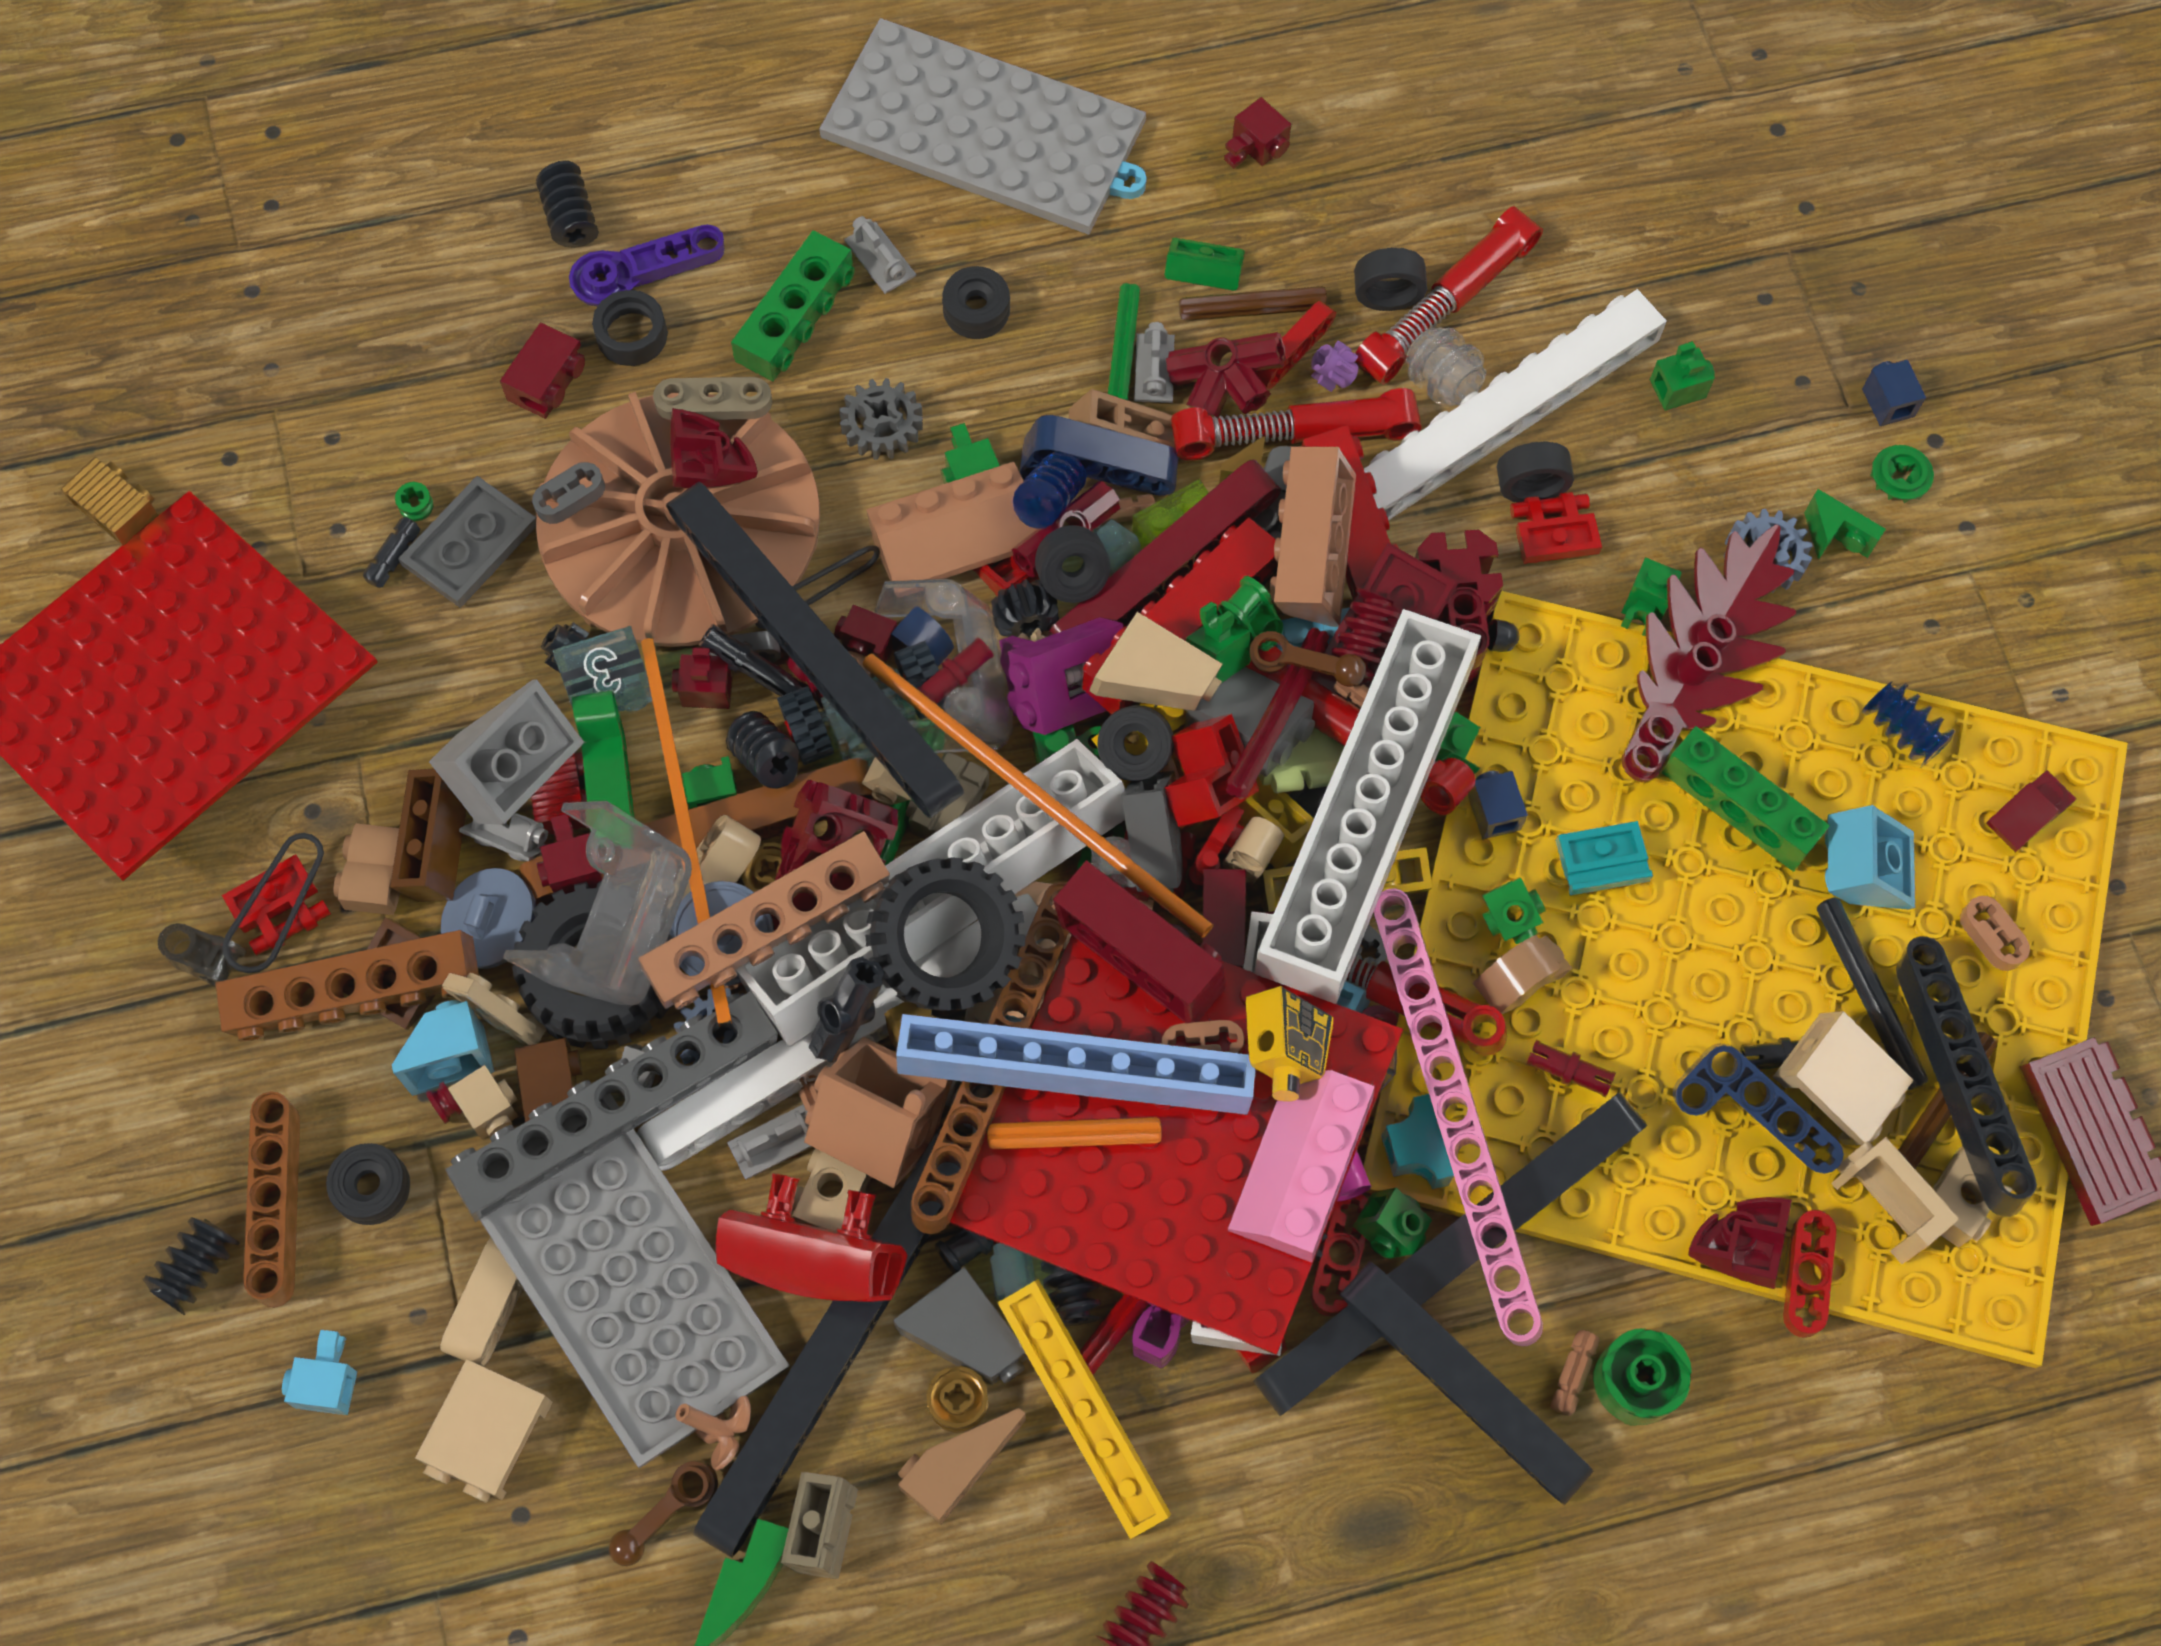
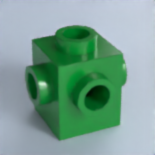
M1521 877L1482 895L1489 911L1482 915L1493 936L1501 933L1504 941L1513 938L1515 944H1519L1539 934L1536 926L1543 923L1539 914L1546 912V909L1536 889L1528 892ZM1512 905H1518L1521 908V916L1516 920H1510L1507 917V910Z
M1395 1187L1373 1192L1353 1227L1371 1242L1370 1246L1376 1253L1390 1259L1416 1253L1425 1243V1233L1432 1219L1421 1210L1420 1204L1414 1198L1403 1194Z

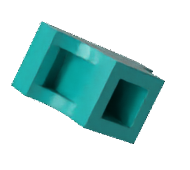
M1425 1094L1413 1097L1408 1107L1409 1117L1402 1122L1387 1125L1381 1136L1393 1177L1404 1174L1420 1175L1428 1181L1432 1189L1449 1186L1454 1174L1430 1095Z

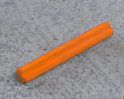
M1157 1117L990 1124L987 1130L988 1145L992 1149L1159 1143L1162 1138L1161 1121Z

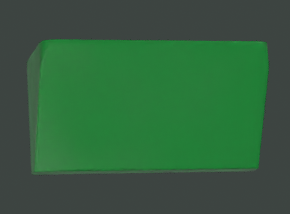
M1174 237L1168 250L1164 276L1169 280L1234 291L1237 290L1245 250Z

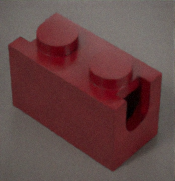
M540 322L500 379L506 400L546 419L552 409L559 407L562 403L565 390L573 378L577 379L584 370L585 357L577 352L581 346L580 341Z

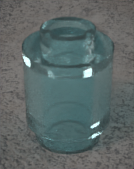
M1000 1243L993 1246L994 1255L990 1257L994 1296L995 1300L1001 1301L1036 1280L1034 1258Z

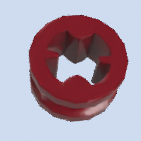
M444 1081L439 1083L437 1091L432 1092L428 1090L425 1092L430 1103L445 1124L450 1122L449 1118L452 1114L461 1115L463 1113Z

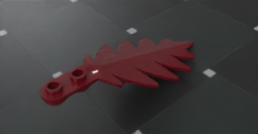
M1776 524L1769 528L1750 547L1747 546L1738 532L1734 531L1729 536L1726 547L1724 577L1703 548H1699L1695 552L1694 585L1697 605L1676 575H1671L1667 579L1669 618L1674 640L1655 613L1651 612L1646 616V645L1652 679L1643 670L1637 674L1638 690L1646 710L1621 759L1625 772L1632 779L1638 782H1650L1659 775L1681 730L1692 731L1695 726L1702 730L1712 727L1716 723L1715 717L1699 712L1735 704L1763 690V685L1760 683L1724 676L1725 674L1748 670L1766 664L1785 654L1786 649L1784 647L1743 638L1774 628L1791 619L1796 614L1794 608L1758 600L1777 589L1794 574L1792 568L1772 564L1780 540L1781 527Z

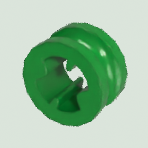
M405 483L395 494V503L401 515L414 522L424 520L433 511V499L427 487L422 483ZM417 496L420 505L412 507L409 501L411 497Z

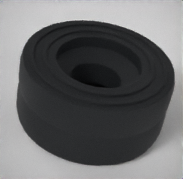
M981 266L966 267L955 272L947 280L942 293L944 318L955 333L966 338L984 339L998 333L1005 326L1010 315V292L1005 280L994 270ZM973 296H980L987 301V304L981 309H971L966 305V301Z
M1076 525L1060 527L1049 533L1038 546L1035 557L1036 570L1043 587L1054 598L1069 603L1082 602L1095 596L1105 586L1110 574V559L1101 539L1091 530ZM1071 556H1079L1083 559L1081 568L1075 572H1066L1062 569L1063 562Z
M1140 705L1122 708L1111 714L1100 729L1097 745L1101 761L1107 769H1110L1121 779L1128 781L1149 779L1164 769L1172 756L1174 749L1172 729L1164 716L1152 708ZM1139 731L1145 735L1148 746L1143 754L1133 755L1126 750L1124 740L1128 733Z
M364 1143L352 1146L334 1160L328 1172L327 1193L331 1203L344 1217L357 1224L375 1225L391 1219L403 1208L409 1196L410 1177L406 1166L394 1152L382 1145ZM368 1173L377 1174L380 1178L378 1189L370 1195L359 1194L357 1184L360 1178Z

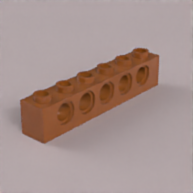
M457 930L215 982L221 1031L238 1037V1041H253L264 1038V1032L279 1029L281 1033L296 1032L305 1029L304 1023L319 1020L320 1024L338 1023L346 1019L345 1014L360 1011L361 1015H375L385 1012L386 1005L400 1002L401 1006L404 1007L417 1006L426 1003V997L442 994L443 998H453L452 995L442 989V984L449 973L467 977L469 973L479 976L473 936ZM436 961V974L431 979L425 980L423 972L426 965ZM395 970L396 980L390 988L385 989L383 986L384 976L389 971ZM354 978L355 989L350 996L344 998L343 986L348 980ZM313 987L314 998L309 1005L304 1006L302 1002L303 995L307 989ZM272 996L274 1000L273 1008L264 1015L262 1005L268 997Z

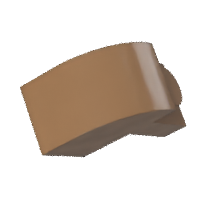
M1534 935L1512 948L1494 962L1473 984L1490 1006L1504 1014L1520 1007L1540 987L1562 978L1572 967L1564 958L1560 947L1553 943L1548 936L1538 938L1537 935Z

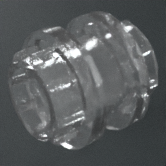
M1439 327L1424 331L1413 341L1406 356V363L1409 365V379L1417 387L1427 388L1428 396L1438 405H1460L1467 395L1474 391L1478 392L1481 389L1486 378L1487 371L1483 368V353L1474 345L1465 344L1464 337L1454 328L1443 329Z

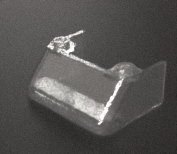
M949 579L885 581L874 613L885 617H906L914 607H920L930 616L936 615L945 619L953 618L958 653L968 647L977 637L982 639L990 648L994 657L967 678L968 684L964 688L955 689L947 695L943 704V710L993 750L1005 746L1013 733L1014 724L1012 712L1007 701L1008 689L1005 673L1000 664L1001 648L998 629H996L992 618V608L960 584ZM930 720L909 721L935 753L968 751Z
M608 801L564 803L561 809L562 812L592 829L586 843V857L594 869L604 874L576 948L568 944H554L547 950H506L503 958L552 986L618 1005H636L645 998L650 987V982L640 967L638 958L666 943L691 876L692 864L690 857L684 849Z

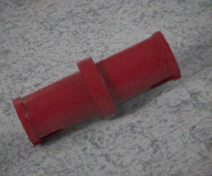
M977 637L952 660L949 658L945 659L941 663L942 668L924 684L917 687V689L937 704L958 686L963 688L968 684L967 678L989 659H992L994 654L986 643Z
M1537 1039L1526 1063L1528 1066L1531 1065L1562 1078L1561 1083L1569 1086L1570 1082L1605 1098L1616 1075L1614 1071L1611 1072L1580 1059L1581 1054L1573 1051L1572 1055L1543 1044Z

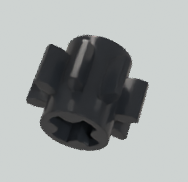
M574 622L570 626L565 624L564 627L559 624L555 625L546 634L541 644V649L548 656L544 663L559 673L563 669L569 671L570 668L573 670L582 667L585 656L592 650V647L588 645L589 641L586 640L589 633Z

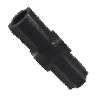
M863 956L851 960L833 995L823 998L818 1002L817 1015L819 1021L811 1035L812 1041L808 1047L816 1059H824L829 1063L836 1062L840 1053L848 1049L859 1027L874 1019V1000L883 985L882 978L885 974L877 961L867 960Z

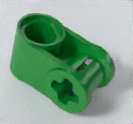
M1244 576L1240 580L1239 589L1228 601H1222L1217 607L1221 615L1227 611L1233 613L1234 623L1250 631V644L1256 636L1263 632L1274 631L1280 634L1283 633V622L1271 601V595L1263 585L1252 577ZM1266 641L1260 646L1259 649L1262 651H1268L1271 648H1273L1277 644V642Z

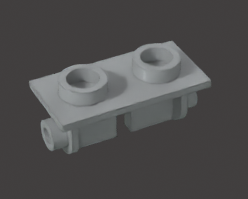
M864 216L858 217L853 222L854 234L845 238L844 241L884 294L916 277V273L876 222L866 219Z
M1159 322L1150 323L1149 328L1145 330V334H1137L1135 401L1173 403V384L1167 372L1166 358H1168L1169 351H1174V335H1167L1164 325Z
M517 813L512 815L510 825L507 822L505 824H478L473 818L472 823L461 827L459 832L473 837L474 841L480 845L496 847L507 852L515 860L528 862L542 855L540 847L546 845L544 842L548 836V831L543 829L542 823Z
M804 1104L727 1142L745 1180L812 1147L804 1143L809 1127L805 1123L808 1110L806 1111Z

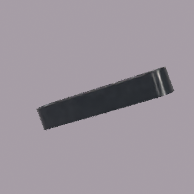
M1927 936L1913 938L1908 943L1897 964L1896 975L1985 1204L1993 1213L1999 1216L2011 1217L2017 1215L2035 1192L2037 1186L2036 1177L1943 947L1935 939ZM1929 996L1936 998L1939 1002L1933 1000ZM1944 1033L1951 1035L1954 1039L1947 1037ZM1958 1070L1965 1072L1969 1077L1964 1076ZM1973 1108L1979 1109L1984 1115L1977 1113ZM1988 1146L1995 1148L2001 1155L1991 1151ZM2003 1185L2013 1189L2016 1194L2007 1191Z
M1369 1261L1340 1293V1296L1365 1321L1561 1504L1566 1505L1594 1472L1574 1450L1375 1264Z

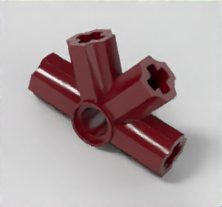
M1278 332L1235 340L1218 337L1207 345L1169 351L1168 358H1166L1167 372L1174 386L1196 383L1186 405L1188 407L1205 409L1211 417L1219 418L1230 394L1242 413L1247 414L1261 408L1267 403V399L1271 395L1256 372L1284 367V362L1286 361L1285 346L1282 336ZM1232 352L1230 361L1226 365L1220 366L1222 357Z

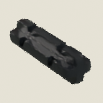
M407 517L400 518L393 528L396 531L395 534H389L373 559L376 562H371L364 571L363 577L370 585L377 588L385 585L390 577L387 573L395 570L400 562L398 558L410 547L408 542H414L420 533L418 524Z

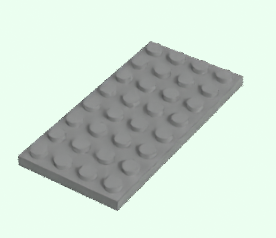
M880 18L820 127V136L831 142L1090 235L1110 194V186L1114 178H1118V170L1122 162H1126L1146 122V112Z
M610 1093L605 1095L600 1102L607 1110L620 1108ZM572 1115L565 1119L562 1127L567 1132L577 1133L584 1129L587 1121L582 1116ZM634 1129L480 1219L638 1469L698 1430L676 1419V1411L681 1404H688L717 1417L732 1407L738 1398L750 1395L789 1368V1364L727 1270L717 1264L716 1253ZM532 1138L525 1144L524 1151L532 1156L540 1155L546 1151L548 1142L543 1138ZM495 1160L487 1166L485 1174L493 1179L501 1178L507 1174L510 1165L503 1160Z

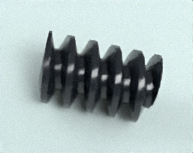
M568 160L558 161L543 168L537 175L536 185L543 204L544 213L547 216L546 220L550 228L552 240L558 245L574 248L593 242L597 238L599 231L597 225L594 224L595 217L591 212V203L587 200L588 193L584 188L583 177L580 176V167L575 162Z
M749 711L734 720L729 727L726 738L727 749L731 751L732 755L767 788L778 789L792 783L798 773L799 750L796 744L761 712Z
M191 1217L187 1222L195 1233L192 1235L179 1232L177 1238L183 1245V1248L179 1249L168 1246L165 1250L172 1260L171 1264L162 1261H156L154 1264L161 1277L156 1278L146 1275L142 1279L152 1294L183 1315L186 1313L179 1302L185 1301L194 1304L197 1300L190 1289L191 1286L203 1289L208 1286L201 1273L203 1271L212 1274L218 1273L219 1269L212 1259L217 1257L228 1260L230 1254L224 1247V1243L240 1244L239 1241L207 1219L201 1220Z
M1045 1261L1041 1262V1271L1051 1274L1043 1280V1287L1049 1291H1054L1048 1294V1297L1065 1326L1083 1325L1102 1319L1100 1316L1090 1315L1089 1311L1100 1306L1101 1301L1087 1297V1293L1098 1288L1097 1282L1086 1281L1082 1276Z

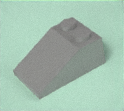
M532 680L459 732L429 763L478 824H505L584 741L538 680Z

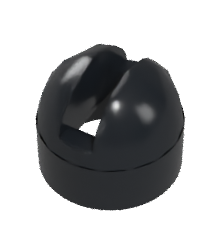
M1493 619L1488 631V649L1497 652L1512 650L1520 638L1518 628L1506 620Z

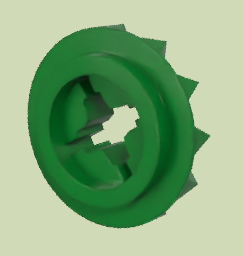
M1889 446L1880 451L1872 462L1870 477L1874 478L1876 482V490L1884 491L1888 496V500L1898 498L1902 499L1903 503L1915 498L1919 500L1930 489L1934 480V471L1929 459L1921 451L1910 446ZM1896 469L1899 472H1908L1912 469L1906 481L1903 478L1892 479Z

